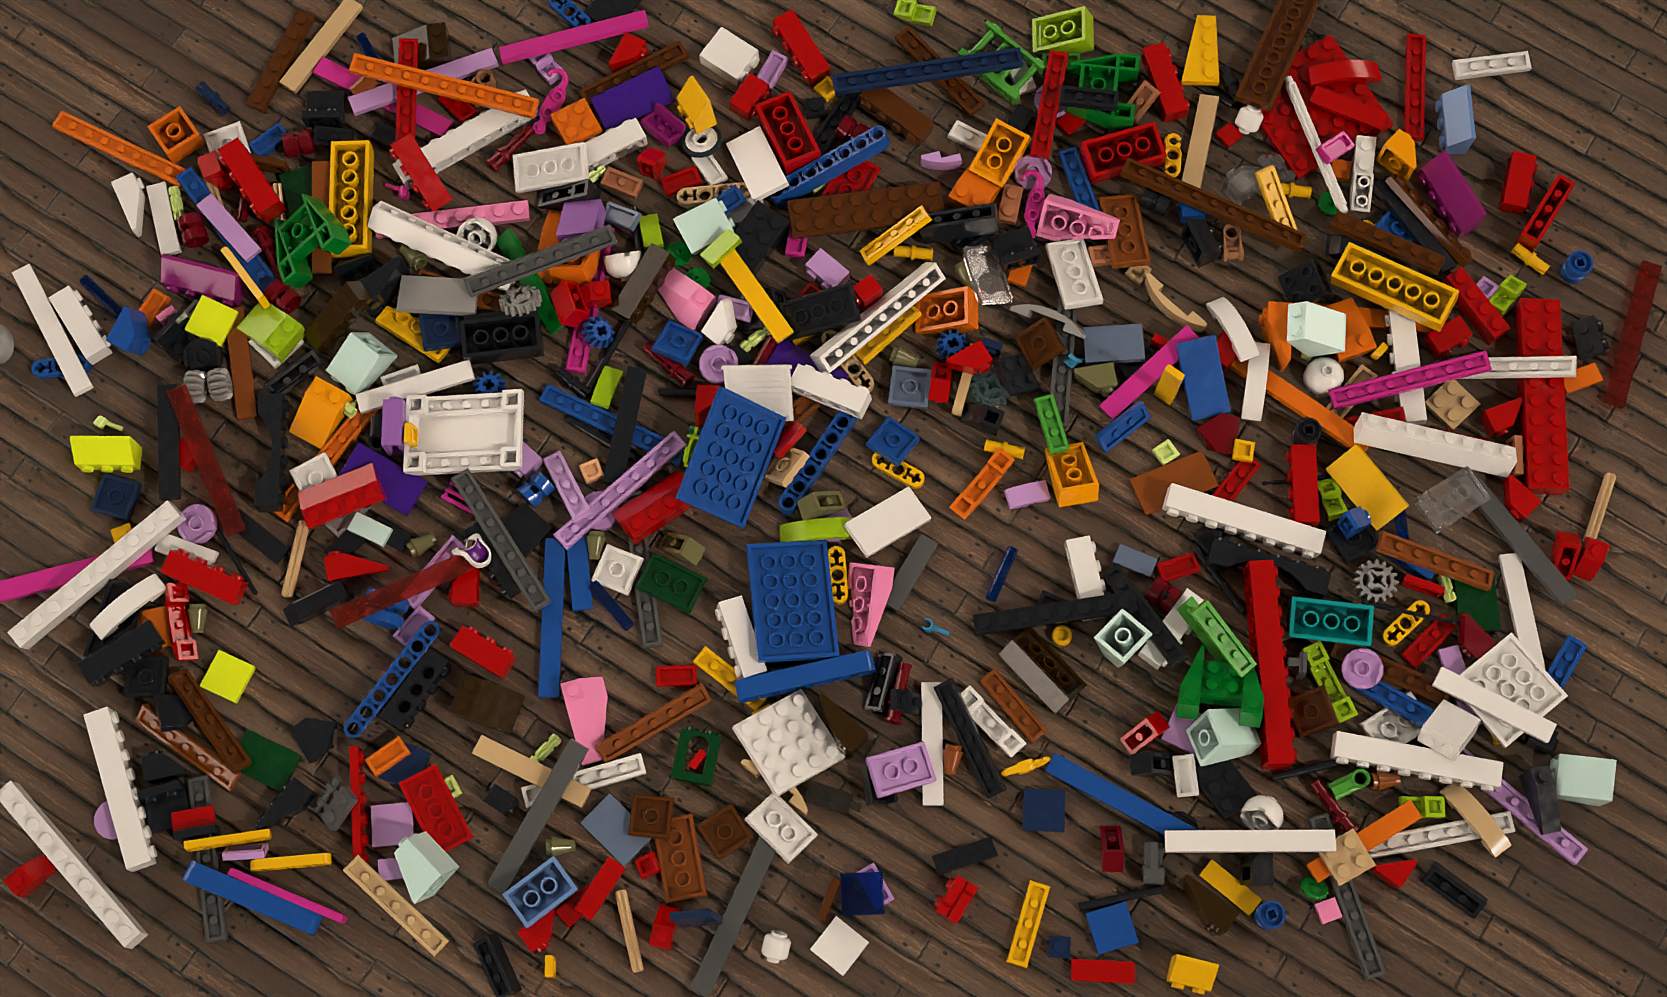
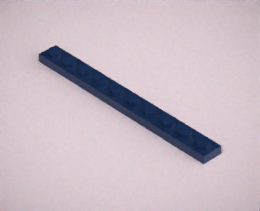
M1020 47L834 74L832 75L835 95L1018 69L1023 68L1024 64Z

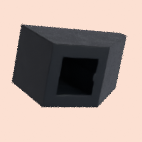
M966 404L960 423L997 436L1005 412L989 405Z
M1249 852L1240 863V885L1259 887L1274 885L1273 852Z

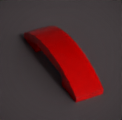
M1367 60L1333 61L1307 68L1310 86H1326L1336 81L1363 80L1365 83L1381 82L1382 80L1378 63Z
M167 583L165 590L166 621L174 655L177 661L198 660L196 640H192L187 604L190 602L188 586L185 583Z

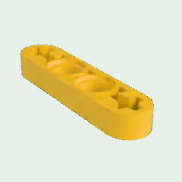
M331 853L253 859L250 860V871L261 872L326 866L332 864Z

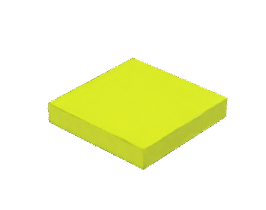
M202 295L184 330L200 338H210L222 347L239 312Z
M218 650L200 687L237 704L256 667Z

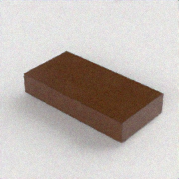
M251 154L261 170L279 174L290 171L287 162L284 160Z

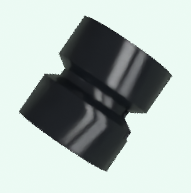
M1146 187L1139 205L1147 209L1152 207L1154 212L1164 216L1173 198Z
M1313 418L1300 420L1291 433L1292 444H1316L1322 434L1320 423Z

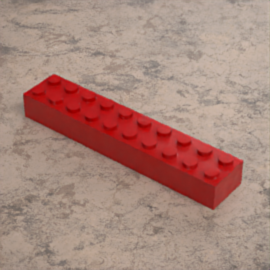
M1520 298L1514 306L1516 357L1563 356L1560 299ZM1564 377L1517 378L1518 398L1522 397L1523 400L1519 409V433L1525 446L1523 452L1525 470L1524 474L1521 475L1522 484L1533 494L1563 495L1570 489Z
M1274 560L1249 561L1243 568L1242 574L1250 655L1257 663L1254 668L1264 696L1263 715L1260 728H1258V736L1262 743L1260 745L1262 770L1287 769L1294 764V760H1297L1296 748H1293L1292 745L1295 732L1294 728L1290 725V719L1293 717L1292 707L1288 706L1290 687L1286 686L1288 667L1284 666V658H1286V647L1282 646L1284 627L1280 626L1282 608L1281 605L1278 606L1277 599L1280 597V588L1276 586L1275 579L1278 577V568L1274 566Z

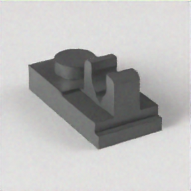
M1300 652L1297 658H1288L1287 667L1292 669V674H1295V680H1304L1307 673V652Z

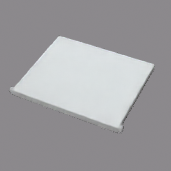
M792 365L721 366V369L724 371L726 389L786 417V421H794L790 374Z

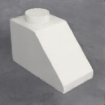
M730 298L719 302L701 330L703 334L717 345L731 342L734 338L733 333L737 328L733 303Z

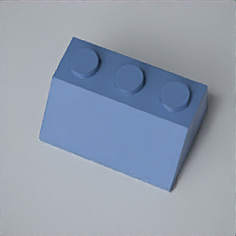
M1464 85L1443 93L1435 103V111L1439 114L1437 129L1441 133L1439 147L1442 148V152L1446 150L1448 154H1466L1476 139L1470 85Z
M552 856L502 895L524 926L529 928L575 893L578 888L558 859Z

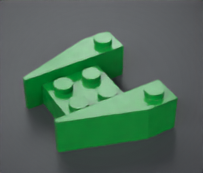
M1119 53L1074 61L1070 65L1069 77L1079 78V87L1117 91L1118 82L1136 84L1140 55ZM1118 103L1117 112L1066 107L1065 112L1111 131L1119 132L1133 127L1135 104Z
M306 194L301 195L304 204L286 221L277 218L274 220L278 271L283 284L299 289L313 278L306 257L320 245L322 250L339 255L352 244L346 228L320 199Z
M1202 645L1180 685L1176 717L1197 720L1200 703L1240 708V726L1260 728L1264 696L1255 668L1253 667L1243 677H1239L1227 662L1204 660L1205 646Z

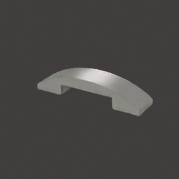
M1031 304L1010 307V311L1031 319L1034 313L1037 312L1065 323L1063 331L1083 339L1086 338L1084 331L1074 321L1050 308Z

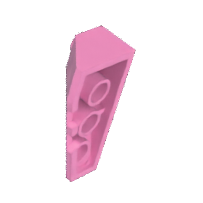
M1049 194L1044 201L1036 236L1053 241L1066 239H1115L1120 219L1073 200Z
M675 268L669 271L665 277L664 284L658 289L677 320L685 327L694 331L697 330L717 304V299L713 294Z
M849 563L847 586L848 589H851L852 596L849 605L853 608L854 617L851 620L854 645L871 646L892 590L895 568Z
M603 677L579 678L561 683L575 740L589 748L582 761V766L603 761L595 746L605 739L608 695Z

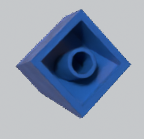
M124 306L106 341L126 352L143 356L148 351L152 339L145 313Z

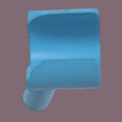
M1070 353L1064 363L1073 369L1077 364L1085 363V358H1076Z
M929 618L924 619L925 622L931 624L928 628L921 626L925 632L935 631L949 636L950 631L934 625Z

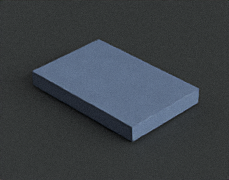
M1142 324L1083 327V331L1086 334L1084 339L1086 365H1099L1113 362V364L1145 362Z
M609 793L588 814L581 824L625 867L652 838L628 836L631 814Z

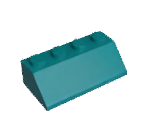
M1292 596L1288 599L1286 622L1288 637L1371 647L1374 606Z

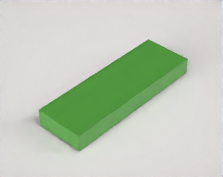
M1049 394L1034 398V404L1049 454L1054 455L1069 451L1070 447L1054 395Z

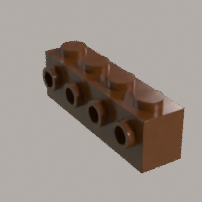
M888 88L863 91L860 94L859 103L861 107L875 114L879 121L890 125L894 132L901 133L909 143L916 144L919 147L932 133L934 122Z

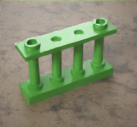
M987 20L985 23V31L987 33L971 51H966L962 48L958 52V56L979 53L993 37L1001 43L995 51L1018 48L1020 46L1005 35L997 24H992ZM1020 47L1022 59L1030 68L1014 85H1009L1005 82V78L1013 69L1004 70L997 74L994 72L977 74L980 79L1014 106L1020 101L1019 90L1035 72H1038L1041 76L1045 74L1044 62L1038 57L1034 58L1022 47Z
M1191 596L1176 609L1216 661L1229 663L1239 677H1243L1257 665L1208 600L1198 604Z

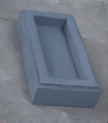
M609 201L605 206L606 217L604 222L632 232L642 217L640 212Z
M1120 544L1112 564H1119L1122 568L1150 579L1158 559Z

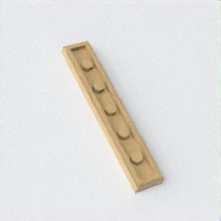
M343 0L279 81L280 84L296 94L313 73L321 58L329 53L362 11L363 6L355 0Z
M1200 94L1182 177V181L1200 189L1219 103V96Z
M481 735L472 754L540 788L543 787L552 769ZM572 779L562 798L583 808L592 789Z
M359 855L343 869L355 883L434 957L449 942L436 927Z

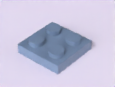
M893 365L888 405L927 409L932 370Z

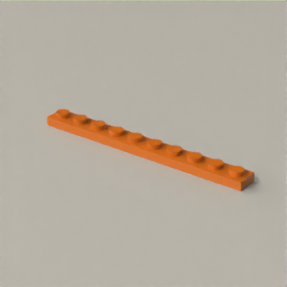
M354 53L349 68L351 74L531 119L535 118L539 105V99L357 53Z

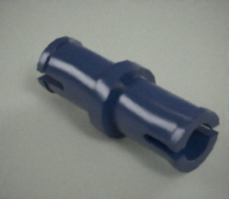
M205 81L200 82L199 84L204 90L197 85L196 91L221 116L226 115L227 113L222 107L229 112L230 106Z

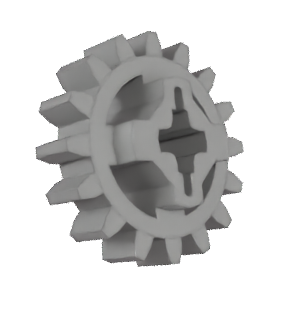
M520 285L517 289L512 287V290H506V295H501V299H499L501 311L505 312V315L511 314L512 317L516 314H519V316H522L523 313L530 314L529 311H536V307H540L542 302L540 290L536 289L535 286L530 288L529 285Z
M1376 559L1372 564L1368 560L1366 566L1361 564L1359 566L1360 571L1357 570L1354 573L1357 578H1354L1353 583L1358 584L1354 590H1360L1359 597L1366 596V602L1373 599L1375 604L1378 600L1384 603L1386 598H1392V593L1397 591V588L1394 586L1399 581L1394 580V578L1398 574L1391 573L1393 567H1385V561L1379 564L1378 559ZM1375 579L1379 581L1377 584L1373 583Z

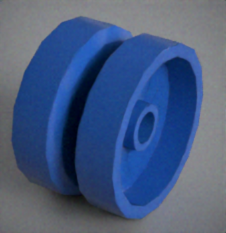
M367 589L364 600L370 605L361 606L358 617L384 628L401 630L404 619L399 614L407 613L410 602L389 592Z

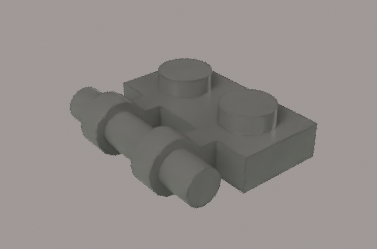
M1262 154L1257 159L1264 168L1274 165L1280 182L1293 181L1296 177L1293 170L1286 169L1285 160L1279 154Z
M335 776L332 781L328 782L325 792L317 798V804L313 808L317 813H320L322 809L325 810L321 818L330 831L338 830L358 801V798L349 786L342 785L340 788L339 785L342 779L338 776ZM332 795H334L335 797H334V798L332 799V801L330 802L329 799L331 798Z

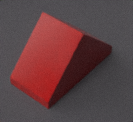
M1412 859L1376 865L1371 868V872L1395 889H1399L1416 866L1417 860Z

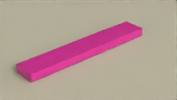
M1186 325L1099 407L1114 420L1162 376L1168 364L1173 366L1179 360L1176 343L1199 337Z
M230 868L227 874L344 925L348 919L347 916L237 869Z

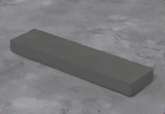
M923 534L919 536L893 580L892 590L886 606L899 613L939 543Z

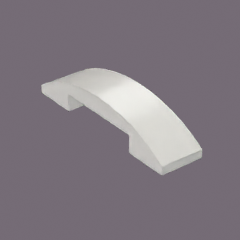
M1222 297L1206 304L1213 319L1218 320L1232 342V349L1241 362L1259 355L1257 346L1245 322L1226 298Z
M1255 342L1259 355L1248 359L1241 419L1261 422L1268 375L1270 344Z
M156 574L145 578L109 604L90 623V627L103 641L119 628V624L148 601L153 602L166 590L165 584Z
M968 686L961 693L973 721L1009 757L1012 758L1026 745V742L999 718L971 686Z

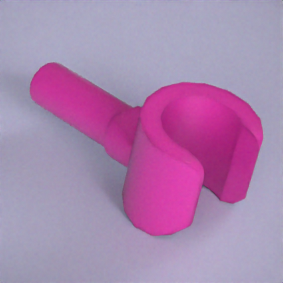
M390 183L385 184V187L398 192V198L403 200L409 199L410 191L406 186L401 185L398 187Z

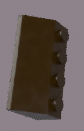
M1028 628L1016 636L998 654L1016 672L1018 677L1031 688L1032 692L1038 695L1055 714L1087 686L1033 628Z

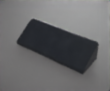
M310 348L267 380L264 385L272 394L282 393L285 395L324 366V363L313 349Z
M879 651L875 665L876 671L873 673L864 710L887 715L890 690L894 689L899 662L903 661V657L896 653Z
M991 837L933 855L932 859L938 876L998 857Z
M1436 861L1433 862L1421 880L1473 919L1476 918L1487 904L1485 896Z
M497 933L489 934L473 944L496 997H509L522 990Z

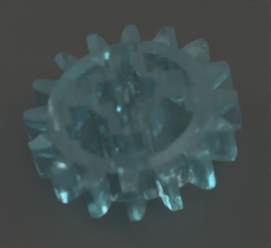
M994 366L983 374L979 372L977 374L978 377L973 376L972 381L975 383H971L970 388L974 389L971 391V396H976L975 402L982 401L981 404H988L991 407L995 405L996 408H999L1000 403L1005 405L1007 402L1006 398H1011L1006 388L1000 384L1001 379ZM994 385L995 388H992V390H990L989 387ZM979 387L983 390L984 395L981 394Z

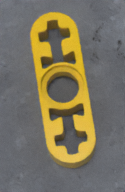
M876 452L873 454L872 465L875 469L912 489H919L923 486L925 477L922 471L903 461L900 465L904 468V472L896 475L892 471V468L895 466L893 463L890 464L889 470H887V464L883 462L880 465L877 464L876 458L880 459L882 456ZM884 458V461L889 464L890 461ZM907 470H910L909 475L912 477L918 475L920 482L916 481L915 483H912V478L909 476H907V478L904 479V477L907 474Z
M833 546L828 550L831 585H840L841 594H845V596L841 597V600H837V597L833 596V602L836 605H842L848 599L846 557L843 548ZM835 551L842 555L839 557V565L843 564V567L835 566V559L831 557ZM836 570L841 571L844 575L839 581L832 578V573ZM836 586L832 587L833 595L837 593Z
M1418 600L1407 610L1415 612L1417 610L1416 607L1419 608L1421 606L1423 607L1422 613L1428 615L1430 607L1425 601ZM1402 613L1381 634L1383 644L1388 647L1396 646L1425 618L1417 616L1414 618L1412 615ZM1406 618L1410 621L1411 626L1409 629H1404L1400 625L1401 619ZM1397 629L1399 633L1394 637V640L1389 641L1387 639L1388 634H1392Z

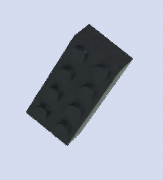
M757 200L734 232L742 241L735 250L754 277L790 229L789 220ZM719 263L715 269L730 278Z
M538 312L523 313L522 316L516 314L514 317L512 315L460 321L464 361L470 360L471 365L545 356L542 322Z

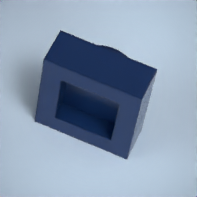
M984 337L982 343L991 357H999L1003 343Z
M1050 935L1048 957L1070 959L1071 937Z

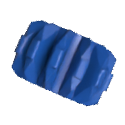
M601 316L591 317L582 325L584 330L581 331V334L585 335L583 341H588V347L594 346L597 350L601 347L606 348L614 340L612 335L615 332L611 330L613 324H607L608 318L602 319Z
M949 329L948 335L942 332L941 338L937 339L938 346L936 347V351L940 352L939 357L943 358L946 356L947 359L967 348L969 341L965 340L966 335L962 334L959 336V330H956L955 334H953L952 330Z
M492 370L489 372V375L483 371V377L476 376L478 382L473 383V387L476 389L474 394L502 393V390H507L506 386H504L506 384L505 379H501L500 373L495 375Z

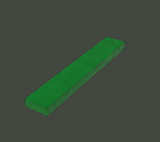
M507 229L497 238L496 243L505 258L512 261L527 255L512 229ZM536 273L520 279L519 282L522 286L529 285L530 288L535 286L536 289L540 290L542 302L540 307H536V311L539 313L549 333L555 335L565 325L560 324L551 295L539 274Z

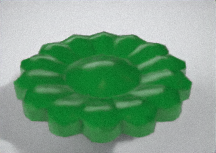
M1325 191L1324 194L1320 195L1318 199L1320 211L1324 212L1325 215L1333 216L1338 208L1335 207L1330 191Z
M675 241L667 247V251L677 259L675 266L682 267L691 261L693 254L683 241Z
M694 267L693 270L690 269L685 274L705 289L710 286V274L701 267Z
M1307 876L1300 882V889L1303 891V894L1313 900H1322L1329 893L1325 882L1316 883L1313 876Z

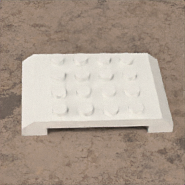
M522 389L502 390V393L428 397L426 394L406 395L405 423L414 424L419 431L418 446L416 448H410L404 443L403 472L419 476L458 474L469 468L471 473L515 471L522 468L524 391Z

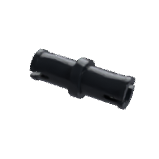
M1225 65L1219 69V74L1224 82V88L1229 91L1234 104L1240 103L1235 100L1239 81L1234 78L1229 65Z
M563 366L557 369L564 374L563 376L559 372H555L554 376L566 384L567 389L573 390L581 396L583 400L589 397L583 390L589 395L592 393L591 389L579 381L580 378L578 376L574 377Z

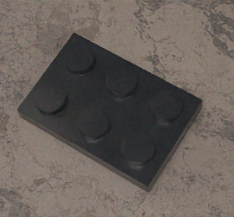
M1230 760L1206 766H1200L1199 761L1195 763L1198 788L1224 821L1241 809L1250 798L1257 796V793Z

